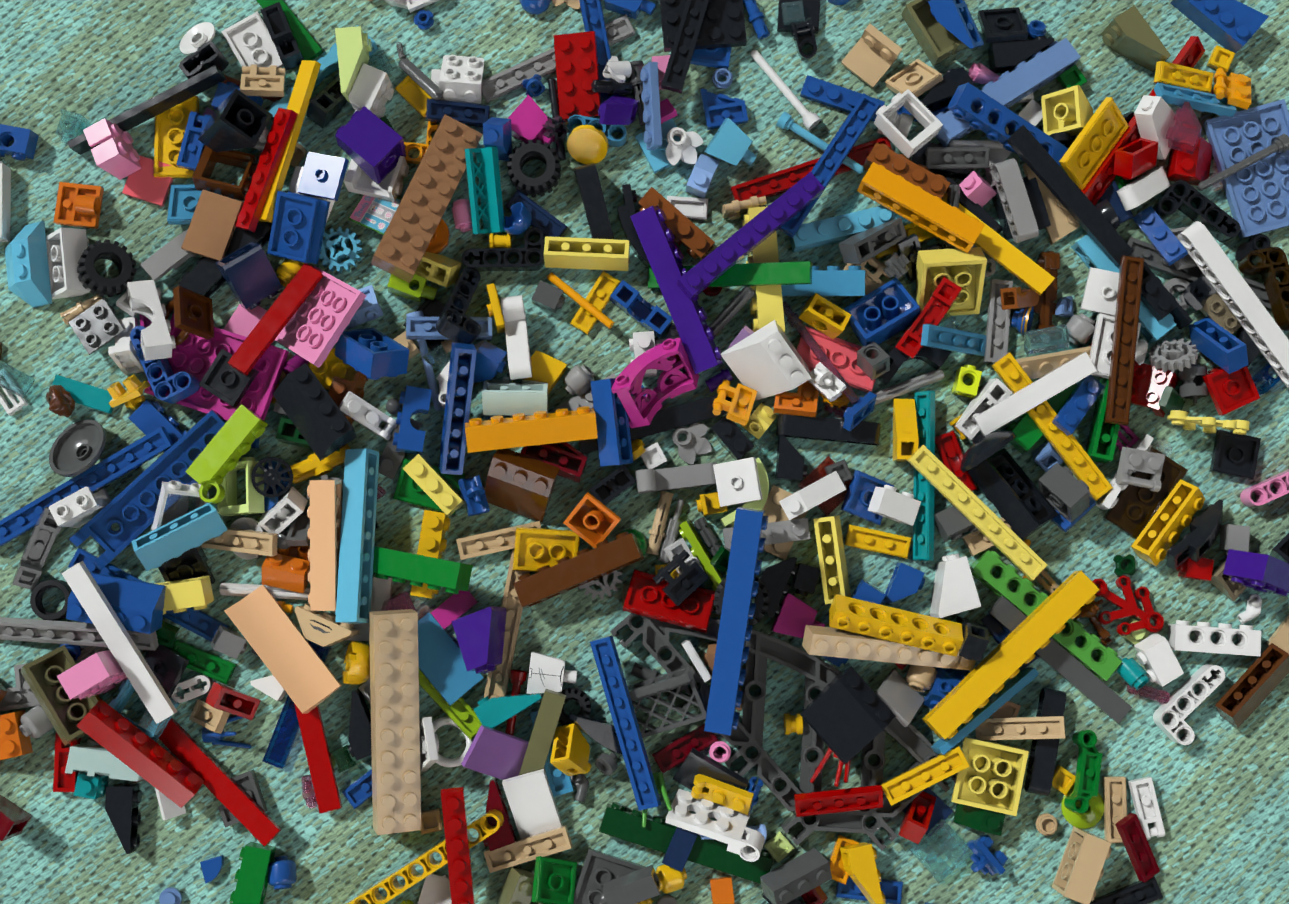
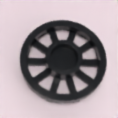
M277 457L262 459L255 465L252 471L254 488L258 493L266 497H279L285 494L293 482L291 467L287 462ZM273 460L278 461L275 469L272 468L271 461ZM268 461L269 469L267 470L261 464ZM282 463L287 468L279 472L278 469ZM260 467L265 473L258 474L256 470ZM289 471L290 478L281 477V474ZM255 476L263 477L264 480L256 483ZM281 480L289 481L286 488L280 483ZM266 483L264 491L258 488V486ZM275 485H279L283 491L277 493ZM269 486H272L273 494L266 493Z

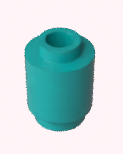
M1133 658L1121 660L1122 662L1118 666L1117 673L1130 687L1139 690L1149 682L1148 673Z

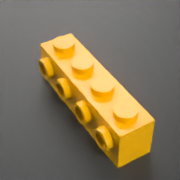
M1182 479L1179 480L1131 547L1139 558L1154 566H1157L1160 561L1165 559L1167 551L1172 544L1178 541L1180 533L1185 527L1189 526L1194 514L1204 505L1205 497L1199 487Z
M424 510L417 550L418 555L441 559L442 552L446 551L447 540L445 539V533L449 531L451 521L445 513ZM423 583V587L412 585L410 595L435 598V594L438 595L439 590L427 588L428 584Z

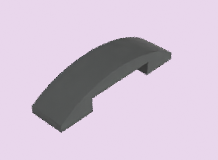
M49 507L44 508L32 531L12 582L13 585L34 590L39 581L43 565L57 534L60 533L62 526H58Z

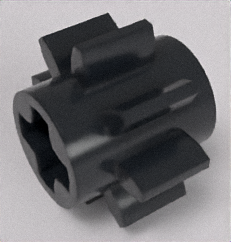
M557 114L555 119L548 116V120L542 125L546 130L544 136L550 138L555 143L557 139L565 140L564 137L570 132L566 126L569 122L564 119L562 120V117Z

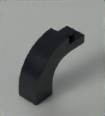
M923 346L914 359L924 361L937 370L941 368L952 351ZM895 347L888 353L890 356V371L883 374L879 379L885 385L891 381L903 362L912 360V358Z

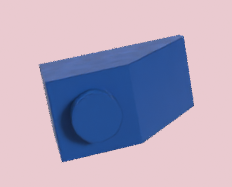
M491 117L483 123V144L485 148L497 147L499 160L509 161L508 157L510 153L512 154L511 119Z
M484 341L477 350L473 383L491 380L498 372L502 373L507 365V362L504 361L507 352Z
M897 563L885 592V604H890L921 590L925 583V578H923L925 573L906 564Z

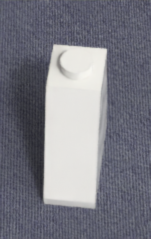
M1143 95L1134 112L1140 137L1159 142L1157 159L1165 160L1183 126V122L1162 97Z

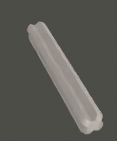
M937 369L875 392L874 394L877 395L875 405L941 381L945 378L942 369Z

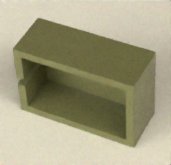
M914 0L905 6L901 15L933 66L949 58L951 54L954 55L967 47L937 22L930 11L931 7L928 3L930 0Z

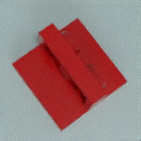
M1247 366L1231 374L1221 367L1209 370L1207 375L1202 376L1219 415L1227 414L1260 399Z

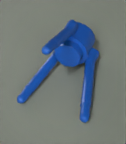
M237 715L229 717L227 723L242 719L243 717ZM205 727L202 729L204 743L212 742V745H226L248 749L252 747L250 744L222 740L224 737L236 736V732H224L223 729L222 733L219 734Z

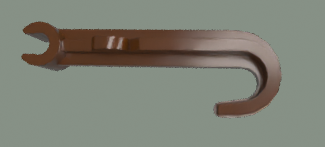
M1047 251L1039 254L1036 264L1055 279L1041 296L1039 295L1038 304L1033 307L1034 313L1039 315V322L1035 327V338L1052 339V337H1055L1056 332L1055 325H1052V315L1055 314L1057 305L1053 301L1057 299V270L1060 269V254Z

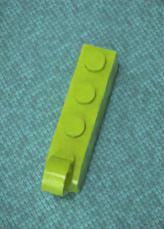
M242 404L185 471L201 485L199 496L204 502L218 504L224 499L225 489L221 485L223 478L236 467L240 457L250 450L251 444L264 433L265 427L268 425L256 413ZM215 486L217 493L214 498L209 499L207 495L208 490Z

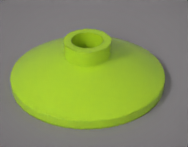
M1072 787L1067 796H1063L1061 802L1064 818L1069 824L1077 828L1086 829L1095 826L1104 814V801L1098 792L1097 797L1093 796L1089 800V808L1085 813H1075L1064 805L1066 797L1071 796L1074 792V787Z

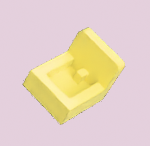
M760 403L743 428L757 439H760L778 415L773 413L769 406Z

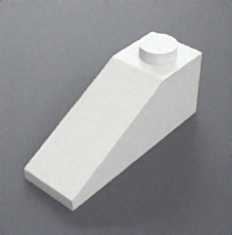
M998 378L989 379L977 392V396L972 399L955 424V427L969 440H972L980 431L973 417L1009 397L1013 392Z
M834 471L779 502L788 519L791 520L843 492L846 488L837 471Z

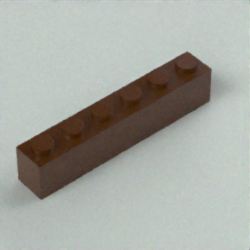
M623 532L617 535L614 541H602L596 544L597 548L590 551L588 548L577 552V556L574 558H562L557 561L558 564L550 567V565H546L537 569L538 573L534 575L528 573L518 577L519 581L513 583L521 606L529 608L645 559L635 534Z

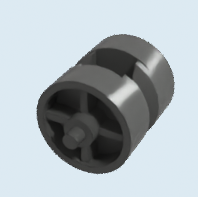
M1191 364L1190 369L1185 367L1182 372L1178 370V380L1182 382V385L1179 386L1182 399L1193 400L1194 404L1197 403V399L1209 396V391L1202 377L1207 375V366Z

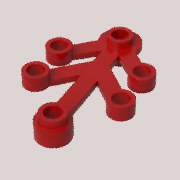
M1122 575L1116 579V586L1122 589L1125 600L1107 590V584L1104 580L1095 579L1092 581L1100 589L1095 594L1096 597L1101 596L1121 608L1112 612H1101L1098 615V621L1101 624L1107 625L1113 620L1129 616H1135L1140 619V621L1130 624L1128 622L1119 624L1117 632L1121 636H1126L1132 631L1144 628L1151 633L1158 632L1163 628L1164 618L1160 613L1154 611L1149 598L1150 592L1148 588L1141 586L1134 591L1135 597L1142 602L1143 611L1137 606L1130 586L1131 580L1128 576ZM1121 579L1125 580V586L1121 584ZM1140 590L1144 592V597L1140 595ZM1104 614L1108 616V621L1103 619ZM1150 619L1154 621V626L1151 625ZM1122 626L1127 628V632L1122 630Z

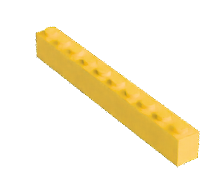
M1082 570L1074 571L930 710L922 720L940 739L946 740L947 738L951 739L958 732L957 728L962 723H968L974 716L972 713L977 708H983L989 702L988 698L993 693L997 694L1005 686L1003 683L1008 678H1014L1020 672L1018 668L1024 663L1028 664L1035 657L1034 653L1039 648H1045L1051 642L1049 638L1054 633L1059 634L1066 627L1065 623L1069 619L1076 618L1081 613L1080 608L1084 604H1090L1096 598L1095 594L1100 589Z

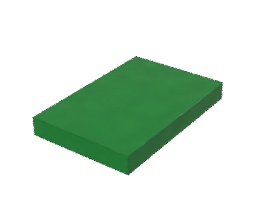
M404 458L393 499L442 511L403 470L411 461V459ZM431 465L461 495L458 480L465 479L466 474H441L438 466Z

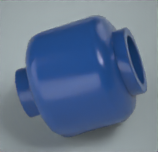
M288 856L275 857V862L269 864L268 884L274 886V890L291 888L292 884L297 881L296 863L293 860H288Z

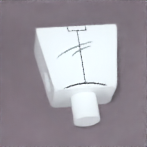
M532 651L527 694L544 693L545 689L562 692L563 682L576 684L577 671L565 670L566 660Z

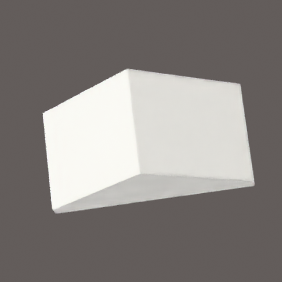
M273 675L250 681L251 686L276 701L282 700L286 694V691Z

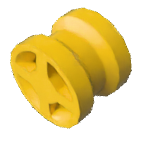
M784 713V734L797 733L802 735L803 718L800 713L795 715Z

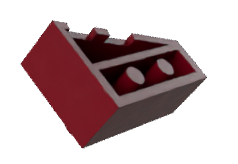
M567 442L525 446L520 453L560 468L558 476L580 483L587 464V457Z

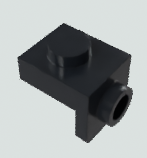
M1205 275L1187 286L1183 297L1188 306L1198 311L1203 308L1207 298L1217 291Z

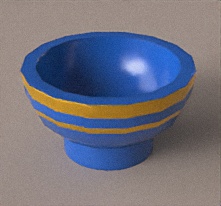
M1025 307L1020 311L1015 310L1013 313L1011 326L1017 328L1018 332L1022 335L1028 336L1031 331L1034 307Z

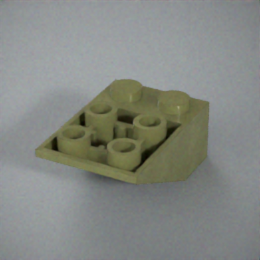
M510 867L496 904H541L531 902L534 873L517 867Z

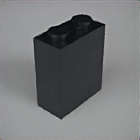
M1028 176L1023 177L1038 229H1045L1051 226L1037 179L1036 177L1028 179ZM995 190L997 194L992 200L1003 229L1004 238L1010 240L1013 237L998 191Z

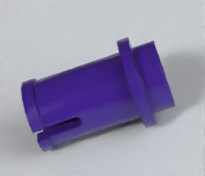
M721 369L720 373L705 380L711 392L718 389L723 380H733L728 369Z

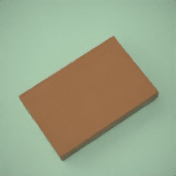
M203 189L181 249L216 261L223 259L232 240L243 202Z

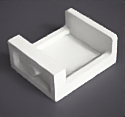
M400 156L397 166L379 184H376L351 159L344 178V184L349 192L395 202L397 196L402 193V182L404 177L408 176L409 165H407L405 157Z
M84 487L50 505L49 510L58 526L79 528L88 523L112 500L106 489H101L93 494L89 487Z

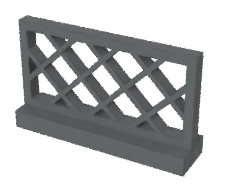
M692 666L627 686L632 704L636 707L634 710L635 715L638 709L649 713L646 722L637 718L638 724L644 726L641 732L642 738L706 719L707 708L694 679L695 673ZM690 684L693 690L691 697L679 692L682 686ZM667 691L675 695L672 703L660 698L662 692ZM677 696L689 702L685 710L673 705ZM648 697L655 701L652 709L640 704L643 698ZM657 703L669 708L666 716L654 711ZM692 703L700 707L702 714L694 715L688 712L690 704ZM671 709L683 714L681 720L674 721L668 718ZM652 715L663 720L661 726L655 727L649 724Z

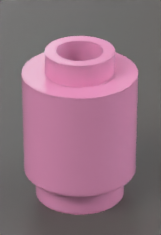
M460 199L454 201L452 213L455 228L460 229L461 232L471 231L473 228L469 200Z

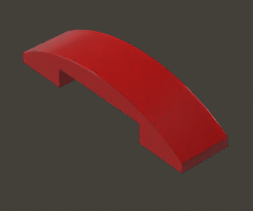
M944 277L933 292L928 303L909 330L904 333L895 348L914 359L923 347L921 346L923 324L938 326L955 302L962 288Z

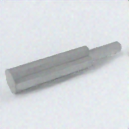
M678 500L674 517L669 520L658 559L663 563H670L663 549L677 541L680 530L679 525L682 523L679 519L684 500Z

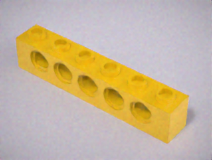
M835 594L829 609V627L955 657H957L964 641L961 623Z

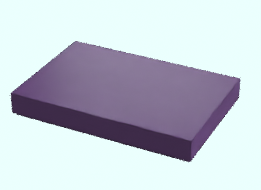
M481 725L461 764L465 768L501 780L519 776L529 741Z

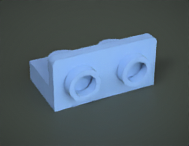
M372 285L359 289V291L367 296L345 330L384 315Z

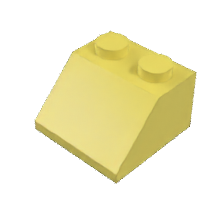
M1080 85L1041 96L1044 133L1049 136L1059 132H1068L1070 137L1079 135L1093 116V108Z

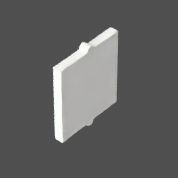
M434 873L425 877L418 904H452L449 878L446 875L440 876Z

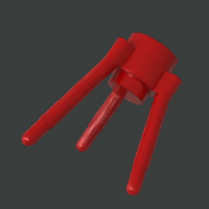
M828 748V751L814 772L810 783H814L833 751ZM839 760L834 785L836 787L839 785L844 765L841 760ZM850 761L845 764V783H848Z

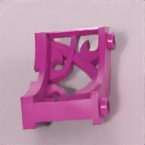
M670 338L634 359L616 377L611 390L613 393H617L629 416L630 428L650 425L653 417L662 407L661 403L668 397L673 399L682 393L695 390L699 374H695L682 345L681 338ZM676 354H678L681 359L677 363H675L676 358L673 356ZM685 367L686 372L683 373L678 369ZM646 370H663L658 377L657 387L652 390L650 388H641Z

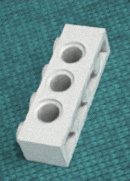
M1176 620V624H1168V643L1172 650L1261 657V631L1253 630V626L1239 625V629H1232V624L1218 623V627H1211L1209 622H1197V626H1191L1189 621ZM1192 631L1196 634L1193 642L1190 640V633ZM1213 633L1217 635V640L1215 643L1211 641V636ZM1235 634L1238 637V642L1236 644H1234L1232 641V638Z

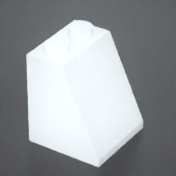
M959 553L943 556V561L937 562L930 616L943 618L981 607L967 556H960Z

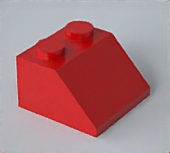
M1183 133L1177 135L1170 149L1166 174L1168 180L1174 182L1183 180L1191 185L1198 186L1200 182L1208 179L1212 159L1211 144L1200 136Z

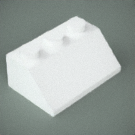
M61 227L46 236L52 299L83 296L91 290L89 287L85 289L82 286L84 282L79 281V273H77L78 261L84 250L89 246L86 229Z

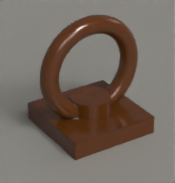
M181 286L174 288V300L165 306V320L169 318L174 310L175 327L182 330L175 337L176 346L182 344L189 337L190 333L207 340L213 338L212 299Z

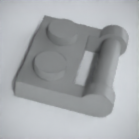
M1122 447L1116 483L1122 486L1128 484L1149 488L1150 491L1159 492L1161 489L1160 479L1165 454ZM1128 470L1151 474L1150 480L1128 476Z

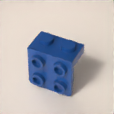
M936 667L937 675L932 689L924 697L923 705L933 709L971 671Z

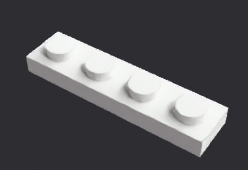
M1148 434L1141 435L1132 448L1150 451L1154 438ZM1128 470L1127 474L1128 476H1131V474L1135 473L1136 471ZM1117 472L1110 482L1113 488L1103 495L1096 504L1102 510L1113 508L1119 500L1117 496L1120 491L1125 490L1128 484L1122 486L1116 483Z

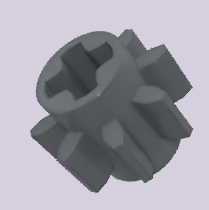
M895 252L884 261L887 267L883 271L889 278L895 276L898 279L909 270L906 264L910 260L905 254L898 255Z

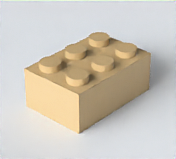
M1073 826L1052 888L1064 897L1082 904H1090L1096 896L1095 888L1097 882L1103 876L1105 860L1110 857L1111 843L1095 834Z

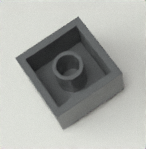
M1056 463L1038 480L1039 491L1050 505L1070 523L1090 507V490L1088 485L1084 481H1078L1074 478L1073 473L1066 466L1062 467Z

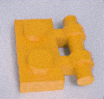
M1218 68L1214 74L1215 85L1213 91L1216 98H1226L1227 104L1247 110L1251 105V78L1232 72L1227 76L1224 68Z
M723 380L722 384L718 386V396L713 401L712 413L718 416L722 410L727 411V419L746 426L757 391L740 383L737 384L736 388L730 386L729 380ZM726 397L732 398L731 402L725 400Z

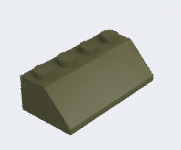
M65 645L24 665L21 673L63 744L66 746L86 735L85 732L77 727V724L98 700L95 695L82 700L79 697L69 699L57 676L75 666L76 663Z

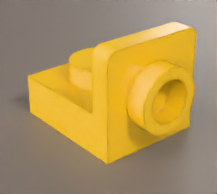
M718 492L699 495V500H696L698 513L702 512L703 516L728 511L727 506L720 507Z

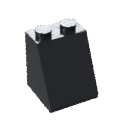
M236 88L215 109L198 140L214 152L254 147L272 114Z

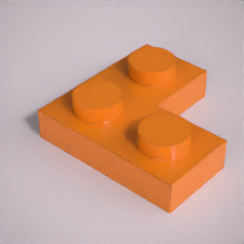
M806 381L798 386L797 393L783 392L775 395L773 413L816 417L819 391L809 381Z

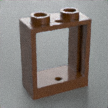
M205 146L192 176L196 190L202 191L204 189L222 196L245 201V195L249 190L252 176L258 165L255 155L235 150L214 152ZM217 162L246 169L239 186L210 179Z

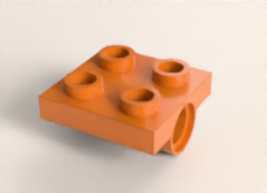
M59 182L53 223L98 229L104 188L94 185Z

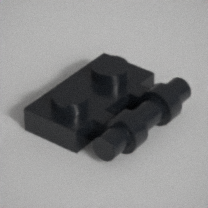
M683 550L679 555H674L672 561L666 567H661L657 571L658 574L652 578L657 585L663 580L668 583L662 590L676 606H679L709 578L696 561H692L689 565L684 562L690 556L686 550ZM679 566L682 571L673 579L670 573Z

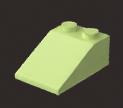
M361 26L335 28L341 93L348 102H350L348 96L363 63L368 64L369 52H372L371 39H368V34L364 33Z

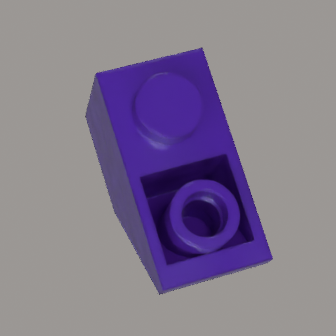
M615 94L600 105L598 110V116H600L599 123L606 125H630L636 119L639 100Z

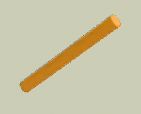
M551 272L548 275L547 279L563 290L566 295L609 329L613 327L614 321Z

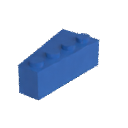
M1172 0L1170 3L1222 47L1234 53L1247 43L1269 17L1237 0Z

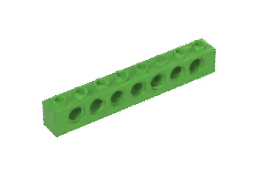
M987 550L982 552L971 565V573L999 598L1003 596L1028 617L1048 597L1044 592L1039 593L1033 588L1035 585L1030 580L1021 578L1017 574L1016 568L1010 564H1004L1001 561V556L995 551ZM994 567L999 570V577L997 579L992 575ZM1010 581H1013L1016 585L1014 592H1011L1008 588ZM1027 595H1030L1032 598V604L1030 606H1028L1025 602V597ZM1069 619L1065 623L1064 633H1054L1051 638L1101 681H1107L1122 662L1117 657V652L1110 647H1104L1100 643L1101 639L1093 633L1089 634L1084 630L1085 626L1076 619ZM1077 636L1082 640L1080 647H1077L1075 644ZM1094 650H1096L1099 655L1096 661H1094L1092 658V653Z

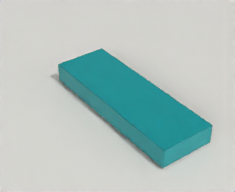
M56 374L52 385L63 386L66 391L70 392L75 403L112 414L113 408L109 405V402L113 398L107 390Z

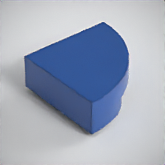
M223 855L200 862L205 884L215 879L220 873L224 864Z

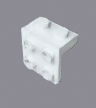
M443 56L439 78V88L444 93L441 100L481 104L484 59L475 56Z

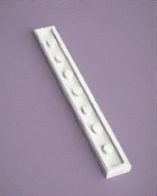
M81 561L61 573L156 724L177 712L175 706L84 562Z

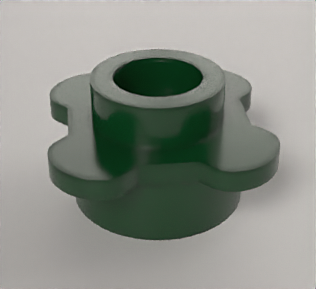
M1129 554L1124 557L1116 555L1113 561L1116 564L1114 573L1117 576L1135 574L1136 565L1133 555Z

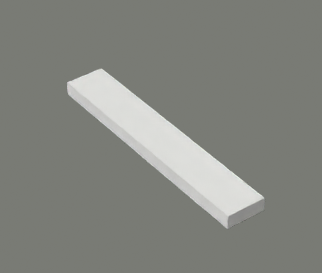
M1084 352L976 415L973 419L982 434L986 436L1094 373L1097 369L1088 354Z

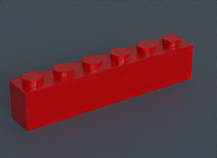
M102 699L77 724L79 729L180 808L197 793L205 781Z

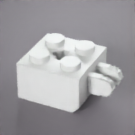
M363 63L348 98L355 112L360 111L365 106L378 118H381L385 114L387 100H391L393 97L394 88L386 72Z

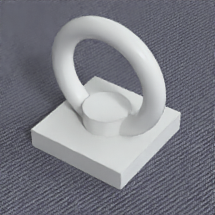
M448 716L438 718L433 722L432 717L422 718L420 720V772L427 771L434 763L444 767L462 765L461 763L474 738L470 740L464 734L466 739L464 752L457 758H445L438 753L439 739L435 732L444 725L459 727Z

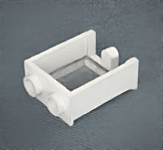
M175 480L169 482L162 481L156 513L151 527L152 531L206 504L207 502H204L199 496L201 485L199 483H192L191 485L182 484Z

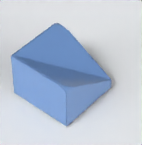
M1046 441L1031 453L1034 461L1045 472L1049 471L1056 463L1061 464L1064 462L1049 441Z

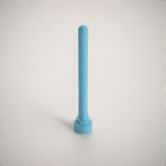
M787 112L780 116L776 124L782 130L786 129L788 131L790 129L822 151H825L829 145L796 124L794 119H792V115ZM848 156L843 161L844 165L858 174H862L865 170L862 165Z

